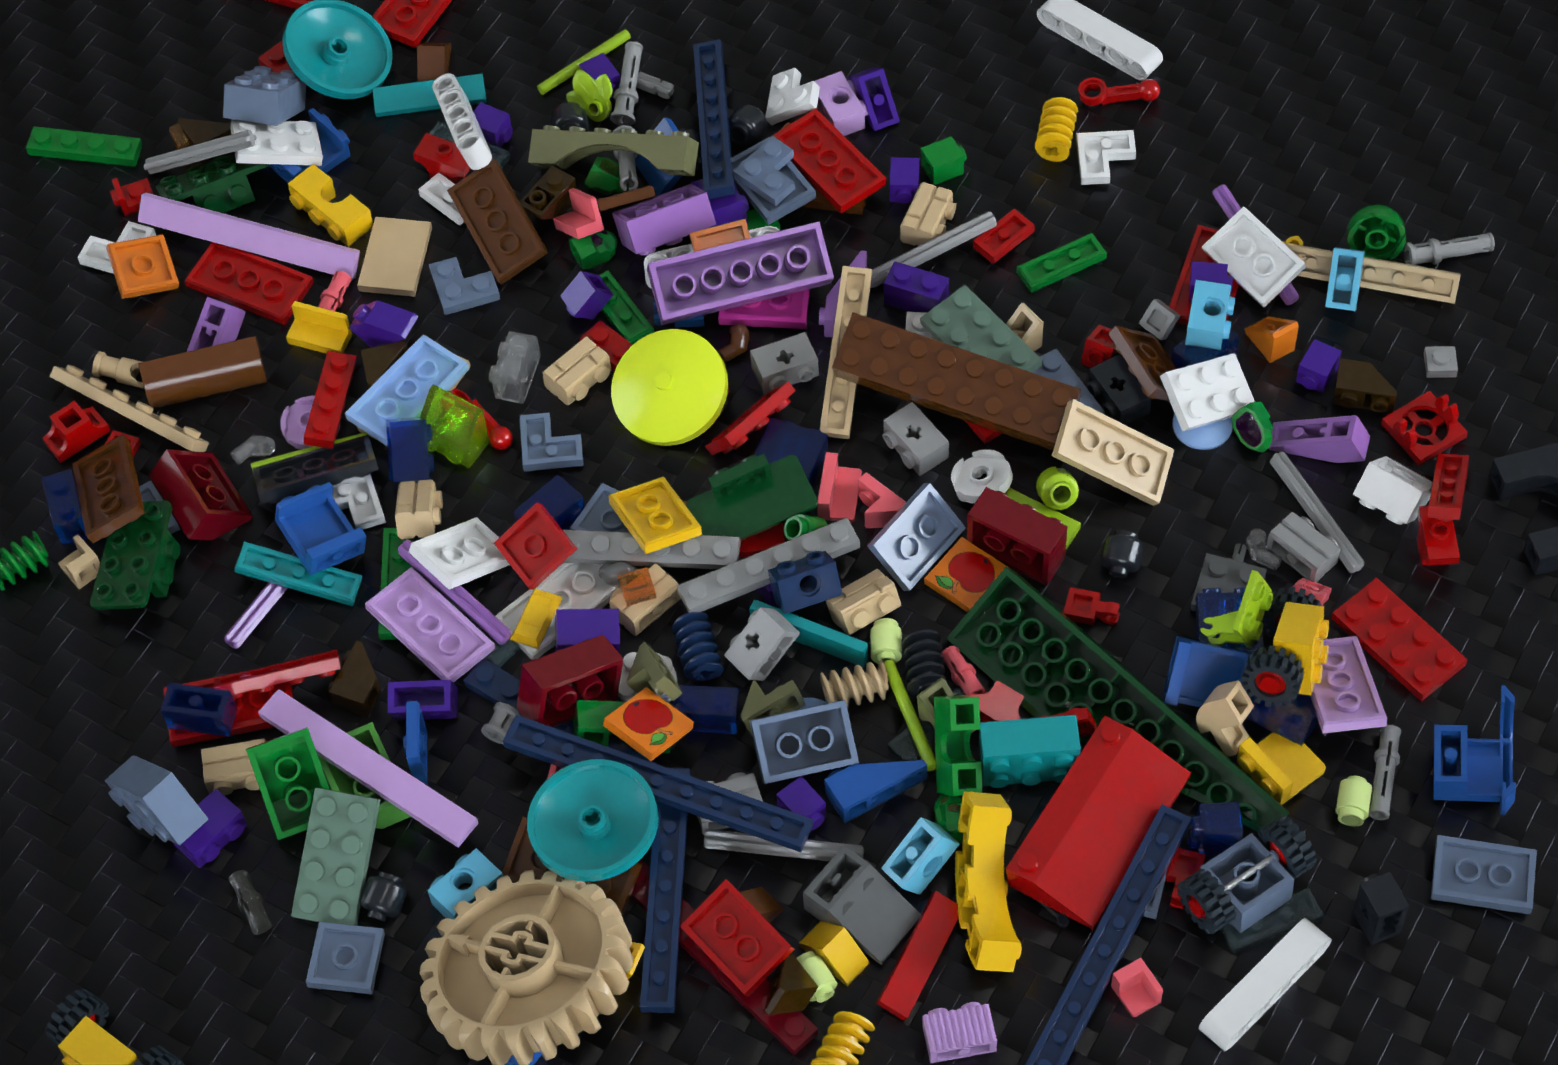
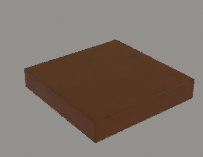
M650 185L596 201L599 212L648 200L655 197L653 186L651 187Z

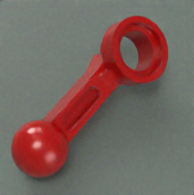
M1091 77L1079 84L1078 92L1080 100L1086 105L1096 106L1102 103L1103 106L1109 103L1138 99L1153 101L1160 95V85L1153 79H1145L1138 84L1106 87L1103 80ZM1090 91L1099 92V94L1094 97H1089L1086 95Z
M456 388L452 389V391H447L442 397L441 402L443 406L453 415L464 418L468 414L489 436L490 444L495 449L504 450L512 444V432L507 427L500 426L479 404L476 398L471 401L466 393Z

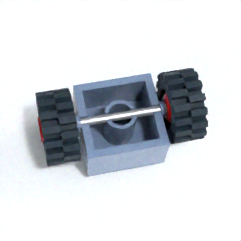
M1281 816L1260 829L1258 839L1252 833L1202 865L1200 870L1178 884V895L1182 897L1180 901L1186 906L1187 914L1190 913L1192 915L1191 919L1193 922H1198V927L1201 930L1204 929L1206 933L1214 934L1228 923H1231L1239 933H1242L1292 899L1294 879L1315 866L1316 858L1314 856L1316 854L1310 848L1312 846L1310 840L1305 839L1304 836L1306 834L1303 831L1300 832L1299 826L1296 823L1292 824L1290 818Z

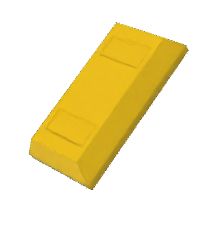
M534 588L510 640L539 649L563 597Z

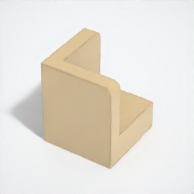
M77 534L73 537L77 550L61 560L59 566L76 587L80 589L97 577L100 561L98 556Z

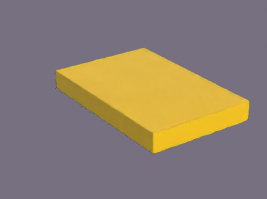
M660 477L608 495L609 504L645 554L702 535L701 525L665 477Z

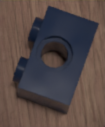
M814 551L807 554L805 558L796 561H784L775 568L768 570L774 601L784 614L843 595L836 562L826 551ZM809 575L807 581L800 584L802 578Z

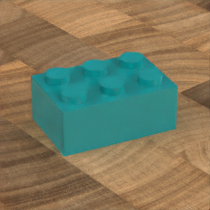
M1076 715L980 722L978 754L982 766V787L1003 788L1008 784L1020 783L1031 786L1045 781L1062 783L1081 753Z

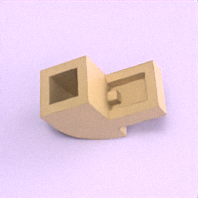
M1239 680L1217 686L1200 707L1196 716V723L1200 733L1211 731L1215 741L1226 756L1236 755L1239 751V745L1249 737L1242 723L1254 705Z

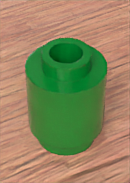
M797 514L786 521L784 534L788 540H792L828 524L820 517Z

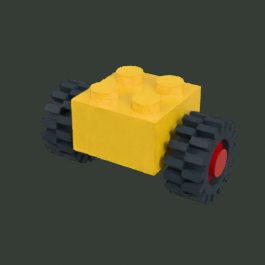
M1283 587L1279 589L1278 593L1274 591L1272 605L1268 611L1264 612L1262 618L1263 629H1268L1266 634L1269 637L1275 635L1273 646H1270L1268 651H1266L1265 647H1260L1258 652L1254 650L1251 653L1241 679L1243 681V688L1248 689L1247 694L1249 698L1255 695L1254 701L1258 704L1261 700H1264L1267 707H1270L1272 702L1275 703V707H1281L1283 702L1285 705H1288L1292 699H1296L1298 694L1311 696L1315 683L1320 684L1323 671L1321 664H1326L1328 659L1329 646L1323 645L1324 639H1327L1329 620H1324V606H1321L1319 600L1314 601L1315 595L1312 593L1308 596L1304 595L1305 589L1300 588L1299 592H1295V587H1289L1288 592H1286Z
M81 988L80 991H74L73 996L69 994L65 998L66 1002L64 1004L61 1002L57 1006L59 1010L52 1013L51 1017L53 1020L48 1021L47 1027H49L46 1030L47 1037L58 1045L64 1056L62 1059L64 1065H184L179 1058L163 1046L150 1048L149 1053H143L141 1055L142 1059L139 1061L132 1050L100 1027L106 1023L104 1018L108 1017L109 1012L107 1010L109 1008L106 1003L85 988Z

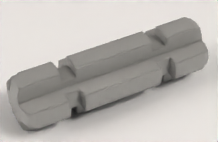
M641 71L639 72L636 88L654 95L658 93V96L669 99L674 92V85L664 80L660 82L661 79Z

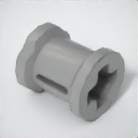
M497 702L493 707L495 711L488 724L483 725L481 732L491 741L503 744V739L515 716L521 715L511 705Z

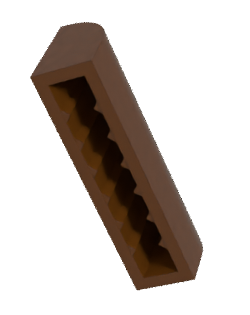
M256 336L138 363L149 405L154 409L267 382Z

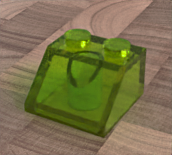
M433 384L429 389L417 424L420 443L431 452L437 451L443 454L450 462L454 464L460 463L470 468L490 443L483 409Z

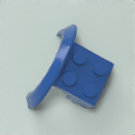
M1501 685L1499 739L1467 738V725H1434L1433 800L1499 802L1500 815H1505L1514 804L1516 794V782H1513L1515 696L1505 685Z

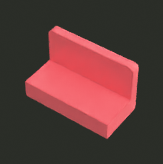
M569 189L568 192L573 211L553 218L556 229L577 239L604 230L596 198L578 189Z
M826 452L818 496V517L831 521L848 518L849 522L853 523L858 502V479L862 476V470L839 467L838 453Z

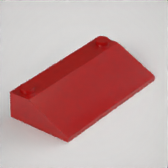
M1104 716L1006 867L1008 886L1094 930L1107 910L1161 805L1163 804L1171 808L1190 778L1191 772L1133 729Z

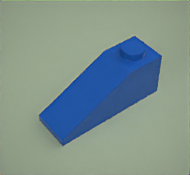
M924 760L855 764L845 769L839 768L831 772L824 779L825 795L845 824L927 780V764Z

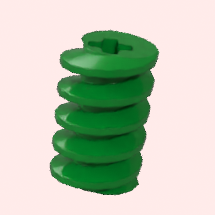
M34 530L32 531L33 541L25 535L21 537L22 547L14 541L11 542V553L3 547L0 548V590H5L4 580H8L12 585L16 584L15 574L26 579V568L37 573V562H40L45 567L49 566V555Z

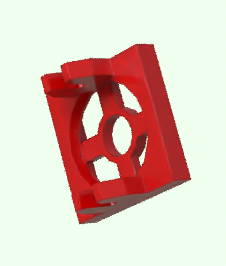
M1428 391L1385 416L1381 422V425L1418 466L1467 438L1468 431L1458 422L1459 411L1457 404L1453 403L1448 406L1449 396L1447 393L1436 398L1431 391ZM1429 410L1435 412L1438 416L1431 420L1421 419L1414 411ZM1404 417H1406L1409 420V422L1413 425L1412 428L1409 430H1406L1407 420ZM1445 423L1447 425V434L1441 441L1435 435L1436 428ZM1425 424L1432 429V433L1428 436H1422L1416 432L1415 428L1418 425ZM1417 440L1422 442L1428 441L1430 445H1421L1416 442Z

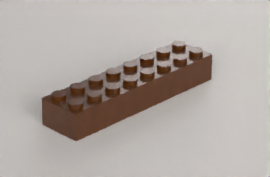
M854 312L851 315L832 366L834 376L1052 451L1055 447L1067 402L1073 399L1079 402L1081 398V389Z

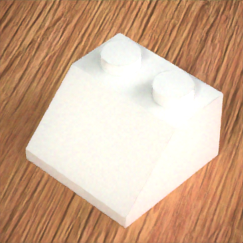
M1385 456L1369 462L1353 495L1360 498L1359 502L1363 506L1372 510L1378 508L1387 513V519L1402 525L1403 523L1408 524L1414 521L1418 516L1419 506H1425L1430 500L1433 482Z

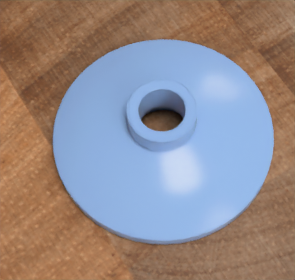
M1174 414L1173 430L1176 437L1186 446L1197 450H1210L1223 445L1229 439L1233 429L1231 418L1182 432L1176 415Z

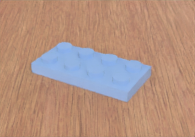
M423 334L345 412L346 418L392 449L469 370L468 363Z

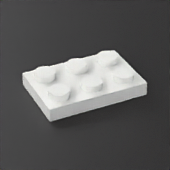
M231 119V134L250 130L253 135H256L253 147L235 151L236 163L314 164L322 166L323 155L316 122L284 121L278 126Z
M1244 206L1202 246L1203 251L1216 263L1228 264L1227 274L1233 276V279L1263 308L1306 268V264Z
M1235 353L1168 371L1160 376L1182 432L1231 418L1243 406L1250 402H1255Z
M477 517L412 542L408 551L449 590L510 565L494 545V542L499 537Z

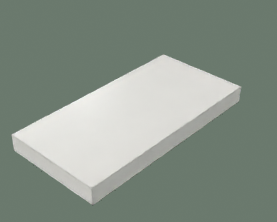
M562 563L536 589L563 597L558 609H602L609 603L614 591L620 587L626 588L627 582L605 583L599 576V569L603 564ZM532 589L526 591L495 615L511 630V635L532 594ZM555 616L539 649L514 642L531 660L538 659L555 646Z

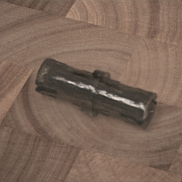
M247 870L234 872L228 880L236 893L239 910L246 915L253 934L259 935L267 932L272 927V923L262 905L264 900L261 893L256 892Z

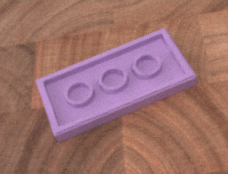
M413 567L409 568L365 603L366 610L441 680H451L454 683L495 649V643Z
M1358 637L1325 639L1323 645L1329 646L1327 663L1321 664L1323 666L1320 684L1315 683L1312 695L1310 696L1322 733L1387 726V716Z

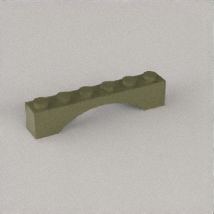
M545 125L543 130L532 129L528 163L540 169H550L551 166H554L560 170H566L575 162L589 155L603 151L622 150L642 155L658 170L667 175L695 176L699 142L690 138L689 133L673 131L672 135H663V132L656 130H646V134H637V131L631 129H620V133H611L610 129L594 128V132H586V129L571 126L568 131H564L556 126Z

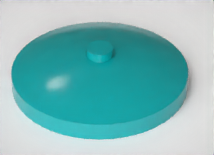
M314 0L308 2L292 14L285 27L282 45L290 68L307 86L326 96L338 99L365 97L373 93V88L382 85L391 69L393 59L392 47L384 29L369 13L351 3L341 0Z
M585 760L559 770L539 788L528 811V836L537 857L555 874L574 881H601L627 871L646 854L657 832L658 807L649 784L631 767L612 760Z

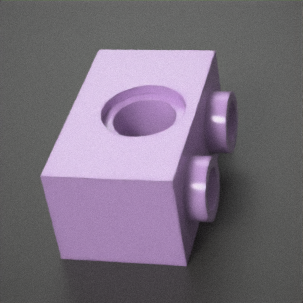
M842 71L814 81L820 87L816 109L843 136L865 129V116L868 115L866 105L863 100H858L854 84L851 80L847 81Z

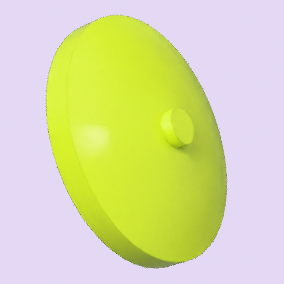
M681 329L661 330L641 338L620 359L612 379V404L620 422L640 440L659 446L679 445L700 436L716 421L726 402L728 375L721 356L703 337Z

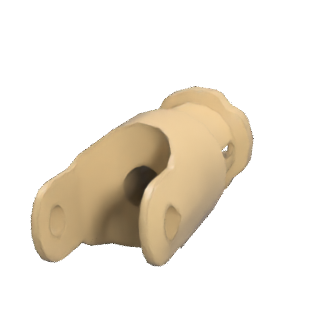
M101 351L96 354L92 366L94 377L106 376L116 379L118 383L144 389L143 382L135 380L140 372L138 363H141V361L126 357L121 359L109 357L105 352Z

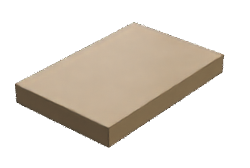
M375 217L357 284L358 290L361 292L415 297L432 231L431 222Z

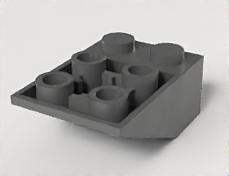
M843 846L803 892L804 909L820 921L845 927L859 948L881 965L917 924L921 916L870 863L846 846Z

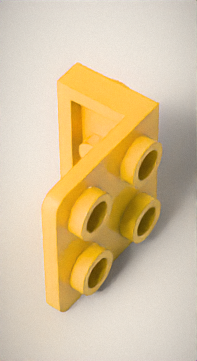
M1288 726L1279 727L1258 744L1250 737L1239 745L1236 761L1245 773L1249 774L1255 782L1281 805L1322 776L1326 769L1325 764Z

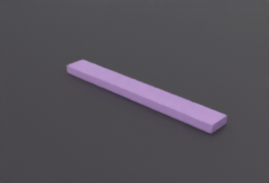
M145 192L141 195L138 222L332 275L336 271H343L350 275L352 280L356 277L360 250Z
M278 689L258 711L260 718L285 734L308 727L318 756L458 848L479 824L476 817Z

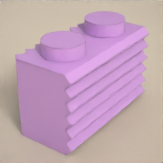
M970 1002L962 1005L961 1009L948 1011L946 1008H936L923 1015L922 1027L930 1064L997 1051V1039L989 1004L980 1005L979 1002Z

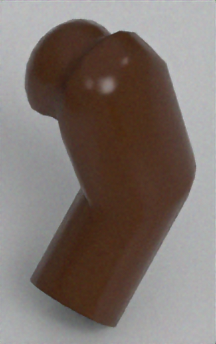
M734 324L729 331L731 333L730 344L717 351L724 363L734 359L748 349L750 333L745 325Z

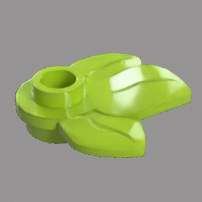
M577 70L573 77L574 91L566 94L567 101L580 104L585 109L588 117L593 121L600 122L607 119L612 111V104L609 99L613 92L612 84L607 74H602L595 80L585 71Z

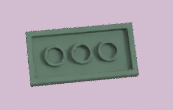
M966 285L920 317V324L937 341L1032 373L1042 366V359Z
M315 788L291 917L357 926L361 908L360 898L365 886L381 799Z

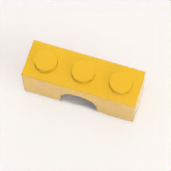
M312 164L288 183L291 203L298 210L303 209L307 212L310 219L316 225L321 224L324 226L334 240H341L349 247L373 228L370 209L350 194L340 202H330L336 197L332 178L316 165Z

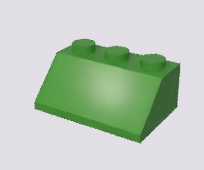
M373 722L347 732V734L390 761ZM318 756L331 790L381 799L375 828L384 829L411 817Z

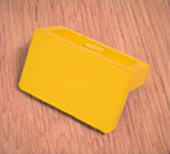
M294 301L291 307L295 319L286 335L287 343L326 354L328 351L344 353L352 337L348 316L336 311Z

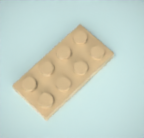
M1073 399L1067 402L1052 456L1154 506L1160 503L1174 449Z

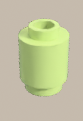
M878 619L870 630L871 659L875 663L879 664L880 660H883V662L893 660L894 663H897L902 658L901 628L894 619Z
M1349 776L1340 782L1336 813L1340 823L1347 826H1361L1368 817L1372 785L1365 778Z
M814 951L798 956L796 959L818 985V989L810 1001L821 1003L830 999L835 993L834 989L837 986V982L822 957L816 956Z

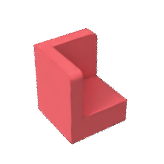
M1142 958L1113 973L1111 987L1132 1017H1137L1161 1003L1163 988Z

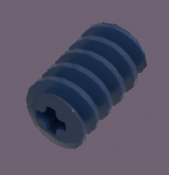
M703 612L686 613L680 616L672 625L675 643L678 646L681 664L684 667V675L688 680L694 682L710 681L718 678L724 672L723 665L719 664L721 657L717 653L718 646L714 643L715 636L711 632L712 625L707 621L709 616Z

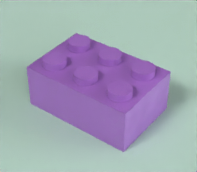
M693 184L612 212L622 245L641 256L655 252V247L663 244L667 246L678 244L683 241L682 237L689 235L691 232L717 225L707 192Z

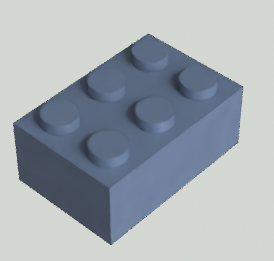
M255 66L253 70L246 71L243 75L236 76L234 80L224 84L223 118L278 126L305 110L306 84L292 70H282L281 73L271 72L270 67Z
M846 700L749 720L761 778L764 784L859 763Z
M135 755L131 756L105 780L112 789L108 792L110 797L119 806L122 807L124 805L130 812L127 815L130 822L139 830L144 828L151 836L156 834L164 842L169 840L180 846L208 820L204 812L171 771Z

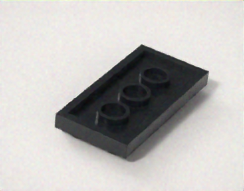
M364 435L334 444L333 449L320 448L252 469L261 504L266 502L276 503L287 496L304 493L315 485L321 486L330 482L334 486L341 483L344 479L354 476H367L372 471L378 470V465L369 436Z

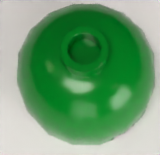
M1379 204L1368 205L1360 209L1350 219L1347 228L1348 246L1352 250L1365 251L1364 257L1381 260L1389 258V260H1392L1403 251L1406 243L1403 220L1396 211L1387 206Z

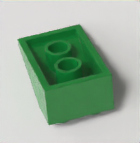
M308 727L246 749L278 840L307 830L315 788L330 790Z

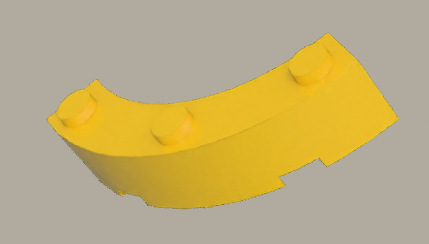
M964 791L958 821V831L963 833L962 851H956L955 883L961 929H967L969 939H966L965 947L976 970L1013 972L1016 960L1021 956L1022 948L1010 920L1006 901L1008 885L1006 880H1004L1005 839L1007 826L1010 825L1012 818L1011 808L1001 794Z

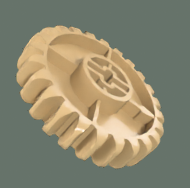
M527 870L520 875L519 882L512 883L510 877L506 875L497 880V889L490 891L486 886L479 887L474 891L476 901L471 904L465 900L459 901L454 906V910L458 915L455 920L445 918L437 925L442 938H433L426 945L425 951L430 959H426L420 967V975L424 981L420 987V992L427 1006L428 1016L436 1030L444 1035L451 1047L456 1050L464 1049L467 1056L476 1061L482 1060L488 1055L493 1065L506 1064L511 1055L515 1057L518 1065H528L532 1062L534 1053L540 1052L547 1061L555 1058L557 1046L562 1043L568 1049H574L579 1046L580 1039L578 1034L584 1030L589 1034L596 1033L602 1028L597 1016L599 1014L610 1015L616 1011L618 1004L613 995H621L627 991L629 981L625 973L633 968V956L629 950L632 945V938L616 903L610 898H606L603 889L596 884L586 885L585 882L567 878L563 880L561 876L551 870L546 871L540 880L537 879L533 870Z

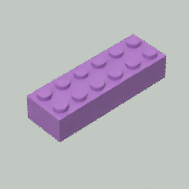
M820 222L651 262L647 266L661 325L828 285L834 279Z

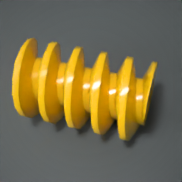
M1065 97L1051 98L1042 107L1035 150L1042 158L1048 161L1062 162L1069 157V149L1071 148V140L1073 139V131L1075 129L1074 123L1078 113V107L1071 99Z
M837 1012L833 1017L834 1023L828 1027L829 1035L823 1037V1046L817 1049V1058L811 1061V1065H858L859 1060L852 1054L862 1055L864 1048L858 1042L869 1043L870 1037L863 1031H875L873 1024L865 1017L852 1012Z

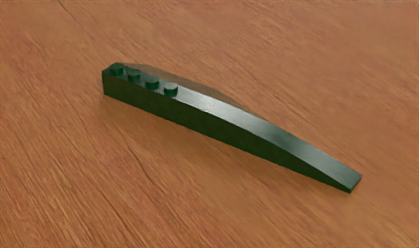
M1004 568L946 638L993 681L996 682L998 680L1025 696L1020 705L1035 718L1043 715L1052 716L1064 713L1072 708L1087 707L1096 721L1097 727L1104 716H1107L1133 729L1191 772L1190 778L1180 793L1257 832L1281 816L1286 818L1290 814L1287 809L1169 704L1164 703L1160 696L1012 569ZM1092 735L1079 737V739L1087 744Z

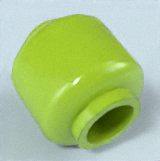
M1054 466L1047 468L1037 479L1036 489L1039 497L1047 507L1053 510L1067 509L1078 498V483L1072 474L1063 467Z

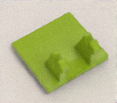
M1255 570L1251 571L1238 611L1216 617H1207L1203 620L1206 624L1213 625L1211 629H1200L1208 637L1211 644L1221 646L1224 643H1239L1252 649L1255 640L1258 641L1263 632V622L1261 621L1264 612L1270 609L1273 601L1272 590L1260 573ZM1217 634H1220L1219 638H1213Z

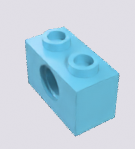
M1334 248L1325 307L1356 310L1365 251Z
M1196 280L1185 345L1221 350L1222 340L1229 339L1231 321H1226L1227 315H1233L1235 298L1230 297L1231 285Z
M920 817L881 869L902 889L921 895L960 844L939 824Z
M476 848L470 854L460 857L454 868L445 876L441 875L433 881L428 890L431 904L445 918L455 920L458 915L454 910V906L459 901L465 900L470 904L476 901L474 891L481 886H486L490 891L497 889V880L503 877V874ZM462 884H472L468 889H458Z

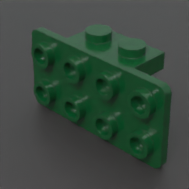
M235 154L231 156L222 155L215 158L211 164L190 167L186 170L187 173L177 177L175 175L164 177L155 188L161 197L180 201L192 196L196 206L224 213L255 201L246 175L268 167L271 164L236 163Z
M765 454L759 456L752 455L745 458L737 466L719 469L713 476L708 478L711 490L695 496L686 502V507L701 525L702 535L739 537L740 541L781 524L792 516L813 510L818 506L817 497L796 455H789L769 464Z
M169 501L143 502L145 511L143 515L139 516L137 520L115 530L108 536L90 600V605L93 609L144 608L148 604L150 593L155 598L167 597L169 586L173 582V570L176 559L180 555L179 543L167 530L173 509Z

